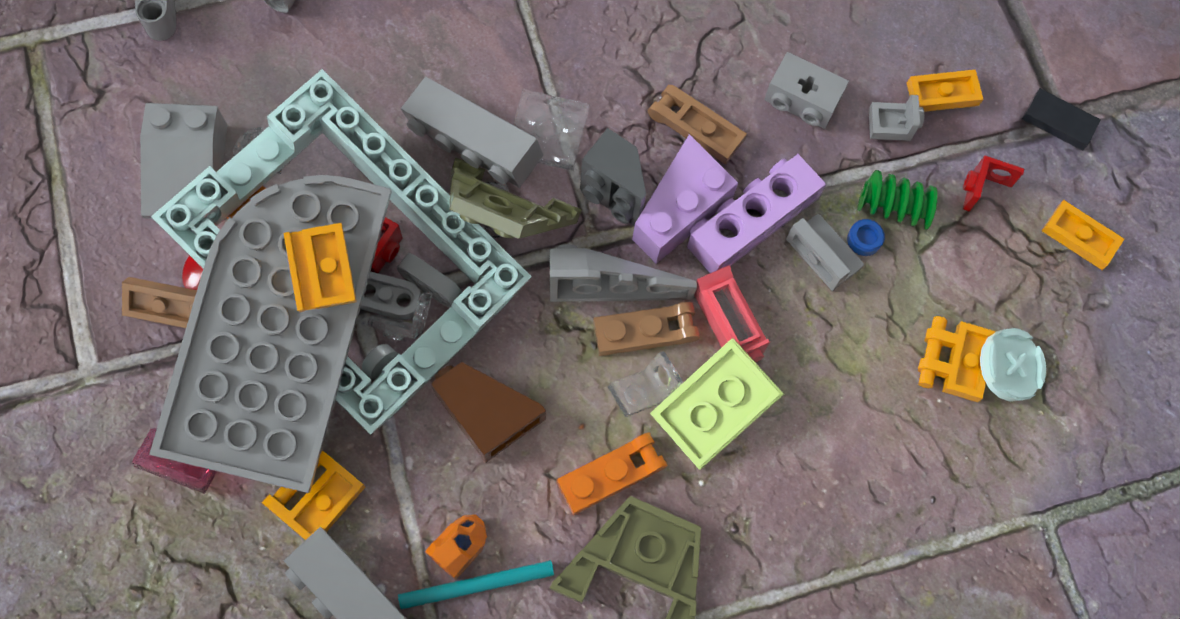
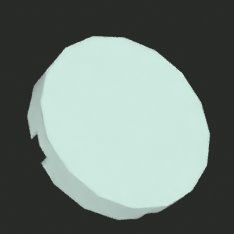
M1018 328L996 331L989 336L981 349L980 356L982 376L987 386L996 396L1009 402L1031 399L1035 396L1034 393L1037 389L1042 388L1046 377V362L1040 346H1035L1033 341L1030 340L1033 337L1028 332Z

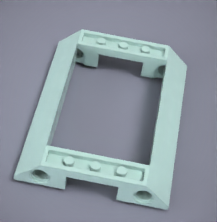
M321 69L267 116L269 127L217 172L211 166L205 169L151 217L204 268L211 245L220 231L217 225L322 133L374 185L390 188L392 191L390 201L474 285L472 287L468 286L453 301L451 307L402 355L398 354L389 362L372 384L371 379L347 356L335 400L371 435L397 413L493 319L532 276L479 224L466 222L460 218V214L449 210L450 195Z

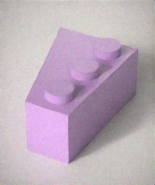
M689 134L637 219L632 240L657 264L691 235L690 230L697 222L703 218L709 220L717 213L718 208L725 201L733 198L738 182Z

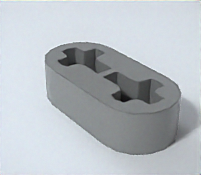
M408 253L397 266L398 272L406 280L415 284L420 290L446 307L450 308L453 301L462 293L459 286L451 279L411 253Z

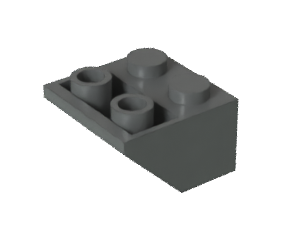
M607 128L582 159L580 190L590 202L602 204L611 210L612 215L618 221L624 224L629 222L634 227L643 211L646 198L638 149Z

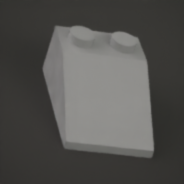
M145 104L140 135L141 216L143 218L152 219L151 216L209 166L216 172L222 167L228 125L218 106Z

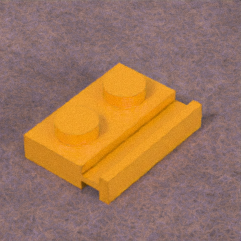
M342 223L302 229V231L283 233L296 307L299 313L312 309H322L357 302Z

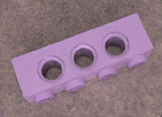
M799 154L789 161L785 158L780 160L771 168L769 176L762 181L759 178L753 180L744 189V194L737 200L733 198L728 199L718 208L717 215L709 221L703 218L691 228L687 248L709 273L728 265H733L819 199L826 183ZM773 190H782L788 197H779ZM746 210H757L761 217H752ZM729 229L735 234V237H724L719 230Z

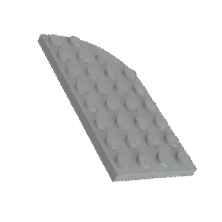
M304 176L303 179L293 180L281 185L275 184L251 197V201L225 222L211 245L205 261L149 455L310 493L392 193L390 188L341 176ZM342 223L357 302L322 309H312L299 313L296 307L283 233L302 231V229Z

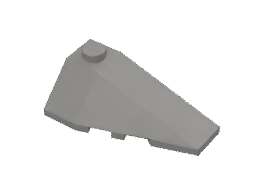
M564 244L549 250L550 302L693 300L697 289V281L587 248H578L575 245Z

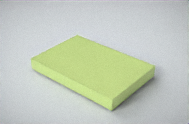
M732 338L650 414L696 467L701 470L785 394L739 343Z

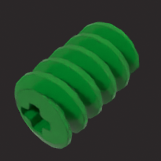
M875 170L863 186L857 210L860 212L864 205L868 203L870 204V215L874 216L879 207H882L884 219H888L891 213L896 211L898 223H901L906 215H910V225L912 227H915L920 219H924V230H928L936 213L938 192L937 188L932 185L924 190L923 184L918 181L910 187L909 179L904 177L896 184V177L893 174H888L882 181V172Z

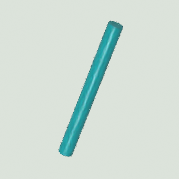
M549 560L398 594L399 606L402 610L554 576L552 561Z

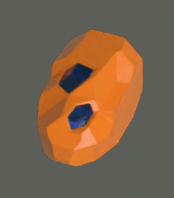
M476 514L460 517L451 523L431 543L425 553L456 580L483 550L487 538L484 522Z

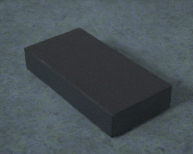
M1041 88L1035 93L1022 117L1024 121L1082 151L1088 146L1101 119Z

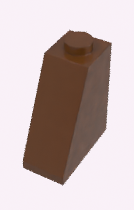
M463 362L455 367L453 365L446 366L435 375V381L431 383L436 397L485 463L546 420V410L540 403Z

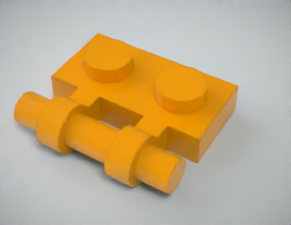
M940 316L933 317L931 328L927 329L924 339L927 343L925 356L919 361L918 372H920L918 385L924 388H933L935 376L945 378L942 392L979 402L983 399L986 385L980 366L981 349L987 338L996 331L961 321L956 326L955 333L946 331L948 321L946 318ZM942 346L952 348L949 363L939 361Z

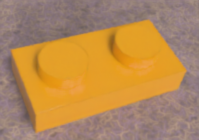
M976 69L910 76L907 81L909 95L919 96V107H923L924 112L979 106L984 100Z
M1065 200L1057 206L1041 230L1101 270L1108 266L1124 241L1123 237Z

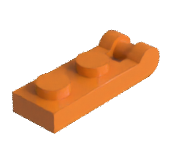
M650 432L638 436L631 442L556 480L573 515L658 473L668 466L663 456L657 455L653 447L655 441ZM640 453L645 464L636 468L630 457Z

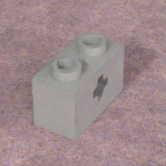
M787 52L769 84L764 100L780 111H788L802 118L809 125L825 129L849 80Z

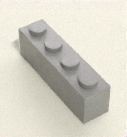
M426 76L401 107L408 120L406 125L411 131L421 137L425 134L430 136L446 152L450 153L452 150L461 154V158L474 168L484 167L489 170V174L495 180L502 184L510 182L520 188L544 155L537 138Z
M319 527L283 560L289 567L285 575L299 590H302L305 586L310 589L317 597L311 603L326 619H329L331 616H334L336 619H406L322 527Z

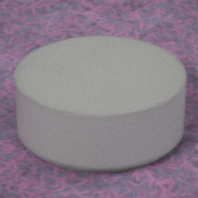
M388 344L378 345L365 357L362 363V371L372 381H375L382 373V369L398 353Z

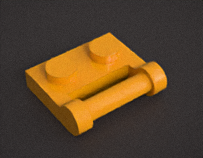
M323 450L321 451L317 468L321 465L326 471L312 486L310 493H306L291 511L285 507V504L293 497L297 490L280 487L273 496L269 494L262 501L263 505L305 540L319 527H322L327 532L366 488L363 483Z

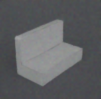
M819 214L808 221L804 218L799 220L792 226L786 238L831 291H834L864 266L861 259Z

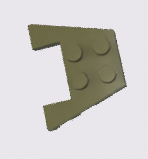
M455 158L451 169L449 210L460 214L462 220L472 224L482 223L494 228V232L502 237H516L518 239L577 224L582 209L552 198L544 207L482 182L485 169L481 167L474 168L464 160Z
M629 496L591 541L575 556L564 571L552 582L550 590L582 604L597 567H601L672 599L665 619H695L701 527Z

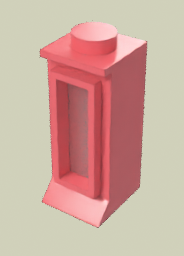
M730 265L698 278L694 296L721 348L734 338L755 362L760 361L764 357L763 353L770 341L766 339L734 280Z

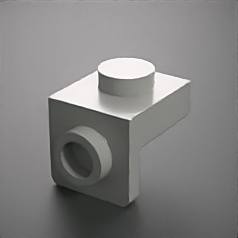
M910 95L906 103L872 102L869 107L870 139L911 141L918 128H922L924 123V109L919 107L918 95Z

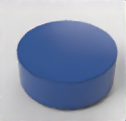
M862 219L854 223L847 235L849 247L854 253L861 256L874 255L879 251L885 240L883 228L877 222L870 219Z

